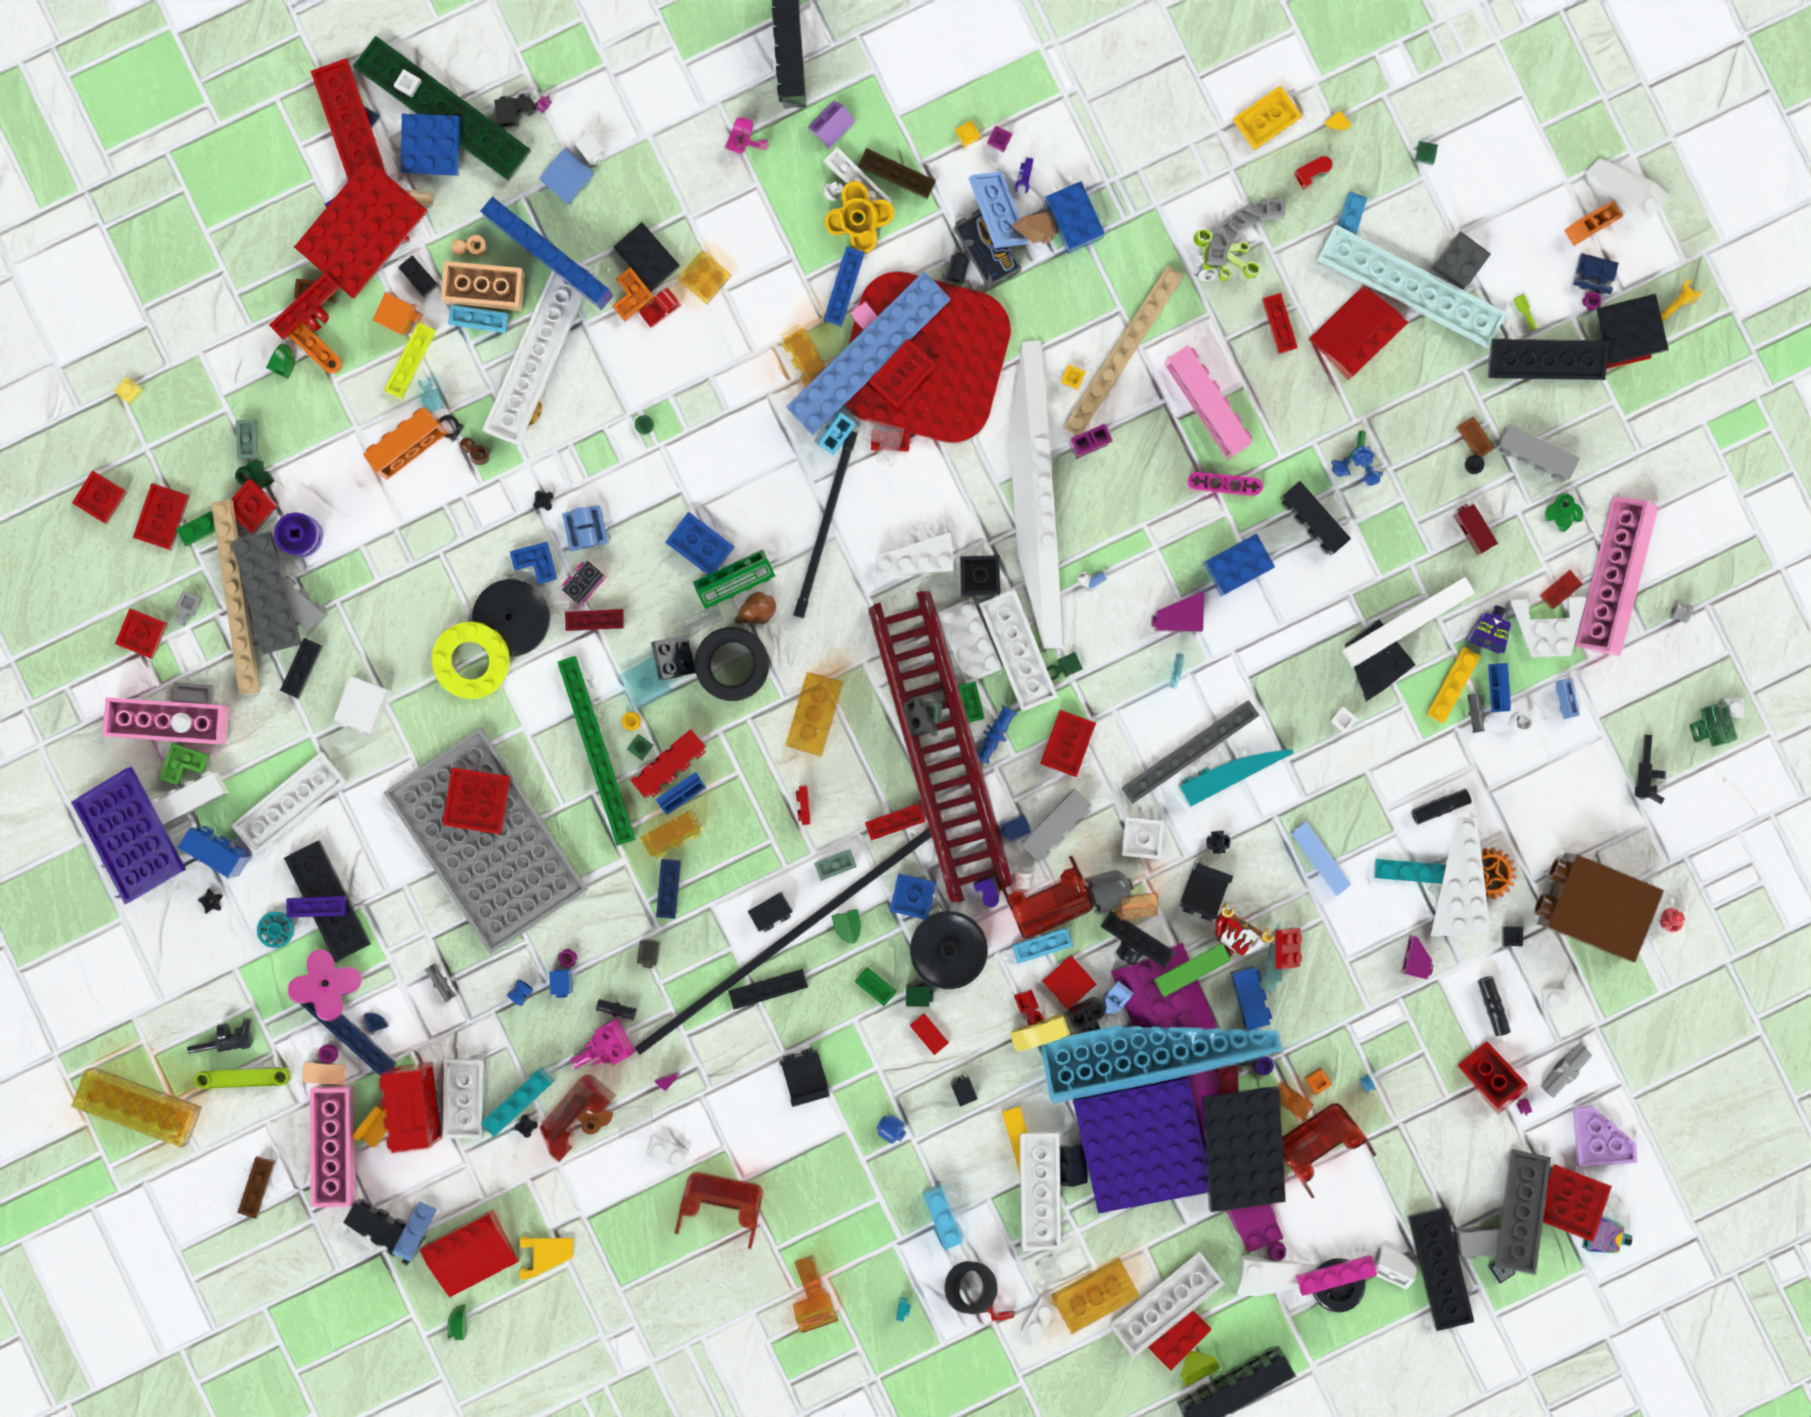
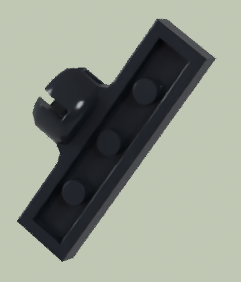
M1110 911L1100 926L1121 941L1115 952L1121 960L1126 961L1129 965H1135L1141 956H1146L1165 969L1176 953L1113 911Z

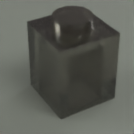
M640 939L637 963L642 964L641 967L653 968V965H658L661 941Z

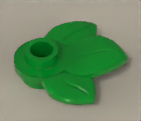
M1563 493L1557 496L1555 503L1547 507L1545 520H1555L1557 528L1561 532H1565L1570 528L1573 521L1582 522L1583 510L1580 505L1574 502V498L1570 494ZM1567 500V506L1563 507V501Z

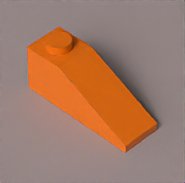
M1613 200L1579 219L1564 231L1573 246H1576L1621 219L1624 215Z

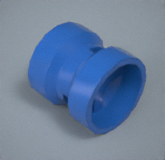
M518 979L514 984L515 988L507 993V997L514 1003L523 1006L526 1001V995H531L534 989L523 980Z

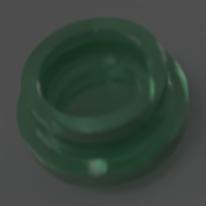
M641 415L635 420V429L638 433L647 435L652 432L654 422L651 417Z

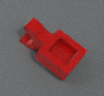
M1032 989L1014 995L1020 1013L1026 1014L1028 1026L1043 1020L1042 1014L1035 1010L1039 1006Z

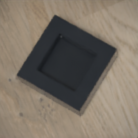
M1502 926V946L1523 947V927Z

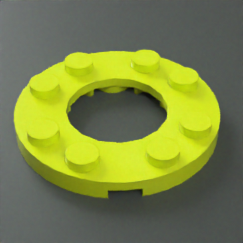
M466 621L449 627L438 637L432 651V667L437 680L448 692L465 699H478L490 695L502 685L509 672L510 654L504 639L496 630L480 622ZM464 642H474L481 645L489 656L487 671L477 679L464 678L455 671L452 665L454 650Z

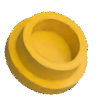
M627 712L622 717V725L626 730L634 731L640 727L641 717L636 712Z

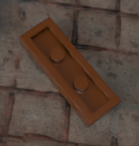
M260 1156L255 1157L237 1213L254 1219L258 1218L276 1161Z

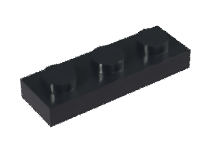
M303 638L302 644L281 686V692L297 699L300 698L323 648L322 645Z

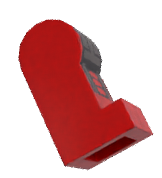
M1321 156L1298 168L1294 175L1302 190L1311 186L1313 183L1312 179L1318 176H1326L1332 168V160L1327 156Z

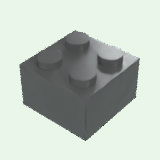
M1460 231L1454 236L1432 267L1461 289H1464L1470 284L1491 253Z

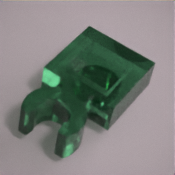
M1075 652L1058 659V666L1050 665L1047 667V671L1050 669L1056 671L1055 676H1052L1051 680L1057 679L1062 672L1064 677L1083 670Z

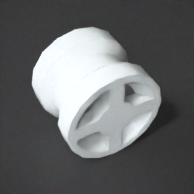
M1013 873L1014 883L1012 888L1031 889L1030 879L1032 878V873Z

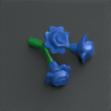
M1361 430L1358 432L1357 446L1342 461L1332 460L1331 464L1333 467L1331 470L1337 477L1350 476L1351 473L1348 465L1352 459L1355 466L1361 465L1363 468L1366 467V474L1361 479V482H1366L1367 486H1374L1380 482L1383 472L1374 471L1373 466H1370L1373 463L1375 453L1371 451L1370 446L1365 448L1366 432Z

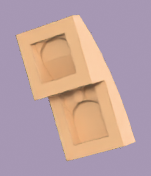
M304 1062L302 1082L344 1085L345 1064Z

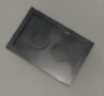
M643 222L613 246L614 250L632 268L651 292L681 267Z

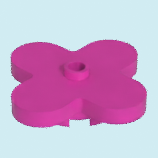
M315 950L307 958L308 974L291 980L287 990L288 996L293 1002L298 1004L314 1003L315 1011L319 1018L324 1021H333L342 1013L343 1003L341 996L352 994L359 989L361 975L353 967L335 968L334 959L328 951ZM326 982L329 985L327 987H323L321 983Z

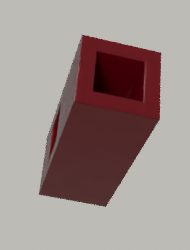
M1466 503L1456 509L1458 513L1453 515L1477 555L1498 544L1475 504L1468 506Z

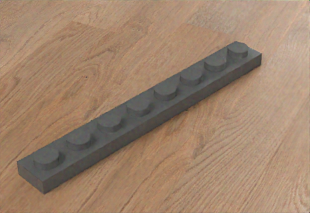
M1249 700L1245 701L1124 785L1121 789L1132 804L1259 717V713Z

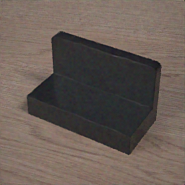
M1083 1144L1076 1146L1059 1145L1060 1186L1074 1187L1086 1184L1088 1182L1087 1162Z

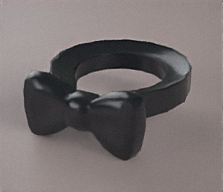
M444 415L438 419L439 422L442 423L446 419H451L454 421L457 430L454 434H446L443 437L450 438L452 442H455L465 426L461 423L459 424V421L454 416Z

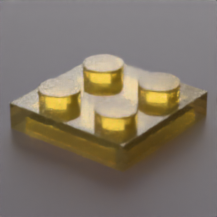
M701 250L677 280L708 305L732 275L706 252Z

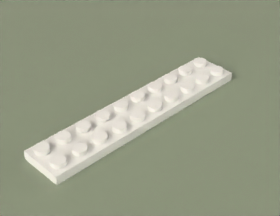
M575 261L578 265H580L587 272L594 276V268H591L589 266H586L582 263ZM551 272L482 429L487 434L517 446L522 441L584 299V296L553 272Z

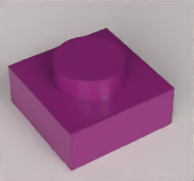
M995 126L987 145L1004 153L1013 134Z

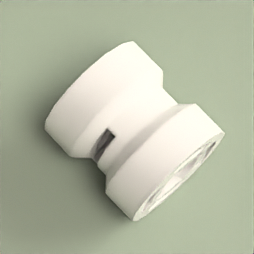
M1528 712L1513 713L1509 719L1510 727L1516 731L1529 730L1533 725V717Z

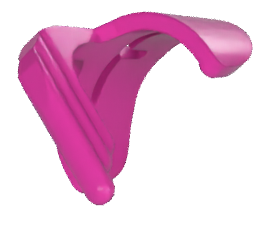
M738 117L733 124L725 149L742 155L748 145L760 150H767L769 144L768 140L760 139L759 143L750 140L753 121ZM744 129H745L746 131H745L743 140H742V142H741V145H740L739 148H737L738 145H739L740 140H739V139H736L735 137L741 138V137H742V134H743V131H744Z

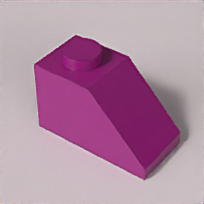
M1409 935L1401 973L1428 979L1429 975L1431 976L1433 973L1432 959L1418 937Z

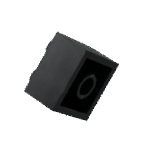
M999 555L960 556L961 597L1000 596Z

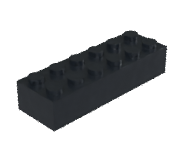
M771 0L772 7H775L772 8L773 24L777 26L773 27L775 45H778L774 46L776 64H779L776 65L777 82L781 83V85H777L779 102L783 103V108L807 107L799 0Z
M1272 1346L1266 1349L1265 1353L1261 1356L1251 1357L1248 1363L1243 1366H1235L1225 1376L1223 1374L1217 1376L1214 1382L1209 1385L1203 1384L1199 1386L1197 1391L1191 1395L1189 1393L1183 1395L1177 1404L1183 1417H1225L1297 1376L1279 1346Z

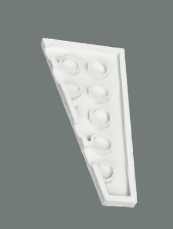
M1477 816L1458 817L1456 820L1430 937L1490 933Z

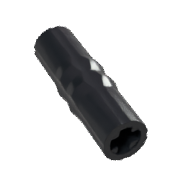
M1464 788L1411 810V814L1415 823L1419 825L1472 803L1469 792Z
M1487 976L1478 979L1477 982L1495 1036L1498 1037L1511 1033L1505 1008L1494 977Z

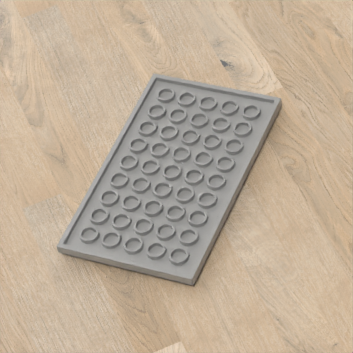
M479 728L383 792L490 954L588 890L582 878L482 728ZM452 767L511 776L502 834L442 825Z

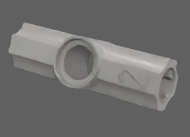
M1579 1043L1566 1058H1562L1556 1063L1553 1072L1540 1087L1552 1098H1555L1567 1084L1572 1083L1579 1076V1070L1593 1055Z

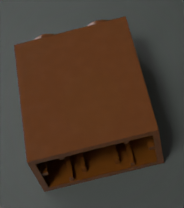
M1565 853L1564 858L1557 857L1549 871V878L1554 880L1549 895L1542 893L1535 905L1534 914L1540 916L1537 925L1620 959L1636 963L1665 890L1578 854Z

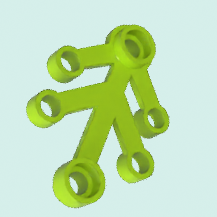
M1200 229L1195 232L1193 240L1202 249L1204 256L1203 268L1210 271L1215 265H1206L1207 254L1215 233L1212 234L1208 229ZM1245 241L1232 244L1227 254V260L1240 268L1247 279L1255 278L1260 272L1258 263L1254 261L1245 263L1231 253L1238 252L1241 255H1245L1249 251L1250 245ZM1226 263V266H1219L1220 272L1218 277L1221 281H1228L1232 275Z

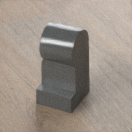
M916 697L904 703L903 708L911 736H923L935 730L933 723H930L925 703L921 697Z

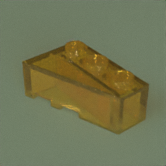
M799 323L781 333L780 337L783 340L781 344L785 352H789L793 358L790 361L794 368L800 370L802 374L800 379L806 387L826 366L805 328Z
M692 809L644 834L640 839L650 858L656 856L658 859L667 854L666 850L670 847H673L675 850L684 845L683 841L690 837L692 841L701 836L700 831L704 829Z

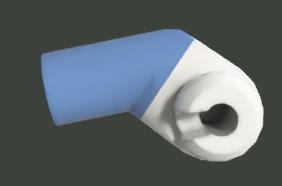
M1086 572L1078 574V582L1089 588H1093L1107 580L1103 572L1095 576L1088 575Z

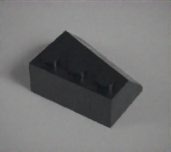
M1379 619L1374 620L1345 644V648L1384 626V624ZM1397 641L1354 666L1357 680L1362 688L1366 702L1388 688L1416 665Z

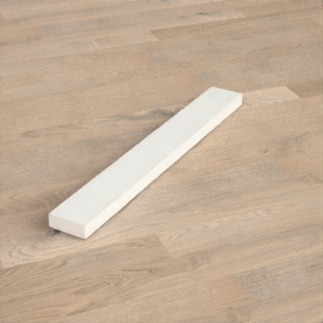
M1466 577L1345 648L1342 652L1351 667H1354L1472 596L1475 592Z

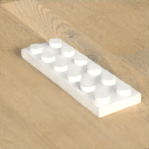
M1012 590L979 603L1021 712L1058 698L1016 591Z
M320 752L234 822L231 827L251 852L257 856L341 788L347 781L324 752Z
M1059 1132L1019 1133L1021 1250L1061 1249Z
M1198 1252L1109 1326L1132 1357L1135 1358L1225 1285V1283L1202 1253Z

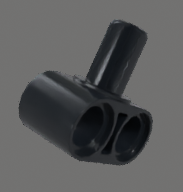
M1090 997L1072 1006L1067 1015L1071 1024L1076 1028L1087 1026L1089 1031L1099 1030L1101 1028L1097 1020L1104 1016L1105 1007L1099 998ZM1099 1005L1098 1010L1091 1011L1092 1006ZM1076 1014H1082L1079 1020H1074Z

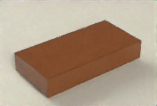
M1474 416L1456 427L1474 455L1482 457L1495 449Z

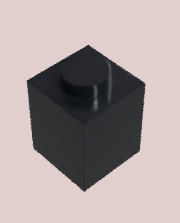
M961 1074L953 1078L951 1087L960 1107L978 1099L968 1075L964 1076Z

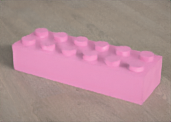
M1187 345L1170 356L1164 366L1226 459L1230 460L1253 443L1251 440L1253 437L1240 424L1242 421L1239 415L1233 413L1230 409L1231 404L1229 400L1220 394V387L1215 380L1212 381L1208 376L1209 371L1204 364L1201 365L1197 358L1199 356L1195 349H1190Z
M105 697L103 736L227 744L229 706ZM178 713L187 714L192 722L190 729L183 733L176 732L171 726V720L174 715Z
M355 1085L314 1086L310 1089L311 1207H350L356 1202L355 1139L352 1137L355 1133Z

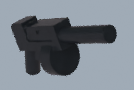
M1644 735L1642 763H1639L1637 787H1635L1634 795L1635 797L1650 798L1662 805L1665 798L1657 794V785L1651 786V778L1666 779V771L1652 770L1653 764H1650L1653 735Z
M244 1018L242 1027L234 1029L236 1034H231L227 1023L218 1024L215 1041L188 1046L187 1051L191 1054L217 1049V1052L242 1048V1050L248 1049L253 1044L249 1031L252 1020Z

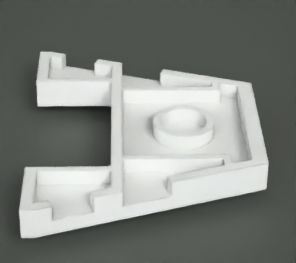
M1586 597L1567 598L1568 618L1530 620L1528 600L1509 601L1530 658L1571 656Z

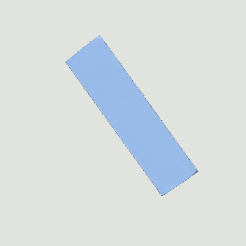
M1306 821L1290 832L1335 896L1340 895L1351 885Z

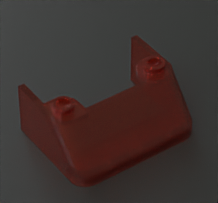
M1072 855L1069 856L1072 868L1063 871L1060 876L1061 883L1026 897L1022 892H1013L1008 895L1005 886H1000L1023 938L1028 939L1085 915L1092 910L1093 904L1085 881Z
M1338 1103L1330 1104L1282 1137L1283 1159L1311 1199L1315 1197L1307 1184L1315 1174L1311 1164L1341 1143L1348 1149H1357L1364 1144L1373 1157L1376 1156L1368 1138L1343 1106Z
M702 1172L691 1173L686 1181L674 1234H679L683 1217L696 1215L701 1203L739 1210V1224L744 1228L752 1229L748 1249H752L763 1199L762 1187L756 1183Z

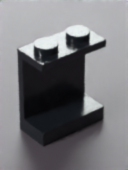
M1194 862L1179 906L1183 907L1182 911L1194 915V912L1202 914V919L1212 922V919L1218 920L1219 916L1217 914L1228 883L1232 882L1234 876Z
M806 1048L801 1050L802 1053L798 1055L789 1053L783 1055V1059L779 1061L791 1097L792 1107L830 1097L818 1049Z

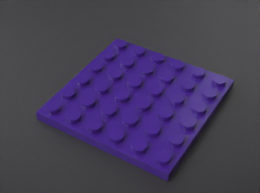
M1188 1077L1073 1100L1098 1214L1208 1193L1206 1156Z

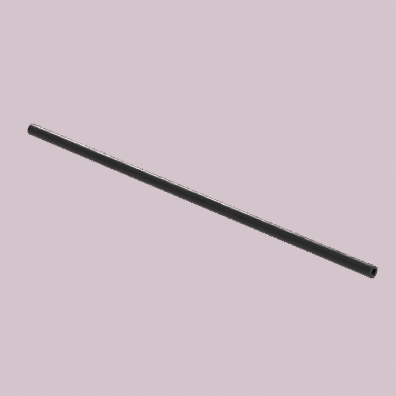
M929 827L635 1047L638 1054L644 1053L931 838Z

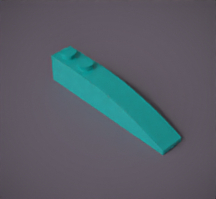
M1291 749L1264 752L1231 760L1211 769L1205 767L1198 771V776L1194 778L1188 776L1182 779V784L1178 787L1188 807H1192L1288 757L1294 751Z

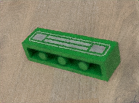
M762 549L693 581V584L704 608L707 609L716 606L726 599L733 598L745 590H750L760 583L769 581L775 577V574Z

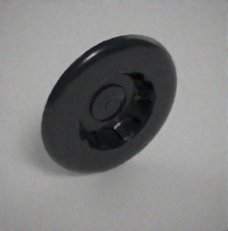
M1344 1258L1329 1259L1323 1262L1317 1269L1349 1260ZM1365 1279L1312 1294L1316 1302L1330 1312L1342 1313L1355 1308L1360 1303L1365 1293L1366 1282Z

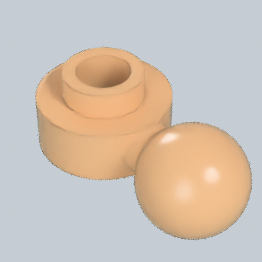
M473 235L469 237L467 242L461 239L454 240L451 244V249L457 255H461L468 250L473 255L480 256L486 252L487 242L483 237ZM477 244H481L479 249H475Z

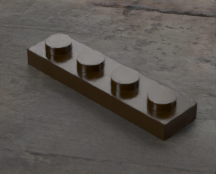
M868 148L865 149L858 164L859 168L927 200L936 184V180Z

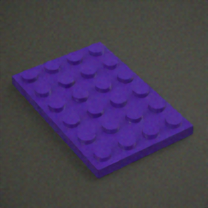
M132 766L125 768L71 801L125 905L186 870Z

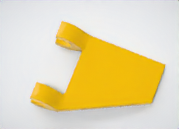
M520 1237V1248L534 1247L533 1269L520 1268L519 1279L534 1278L572 1259L573 1238Z

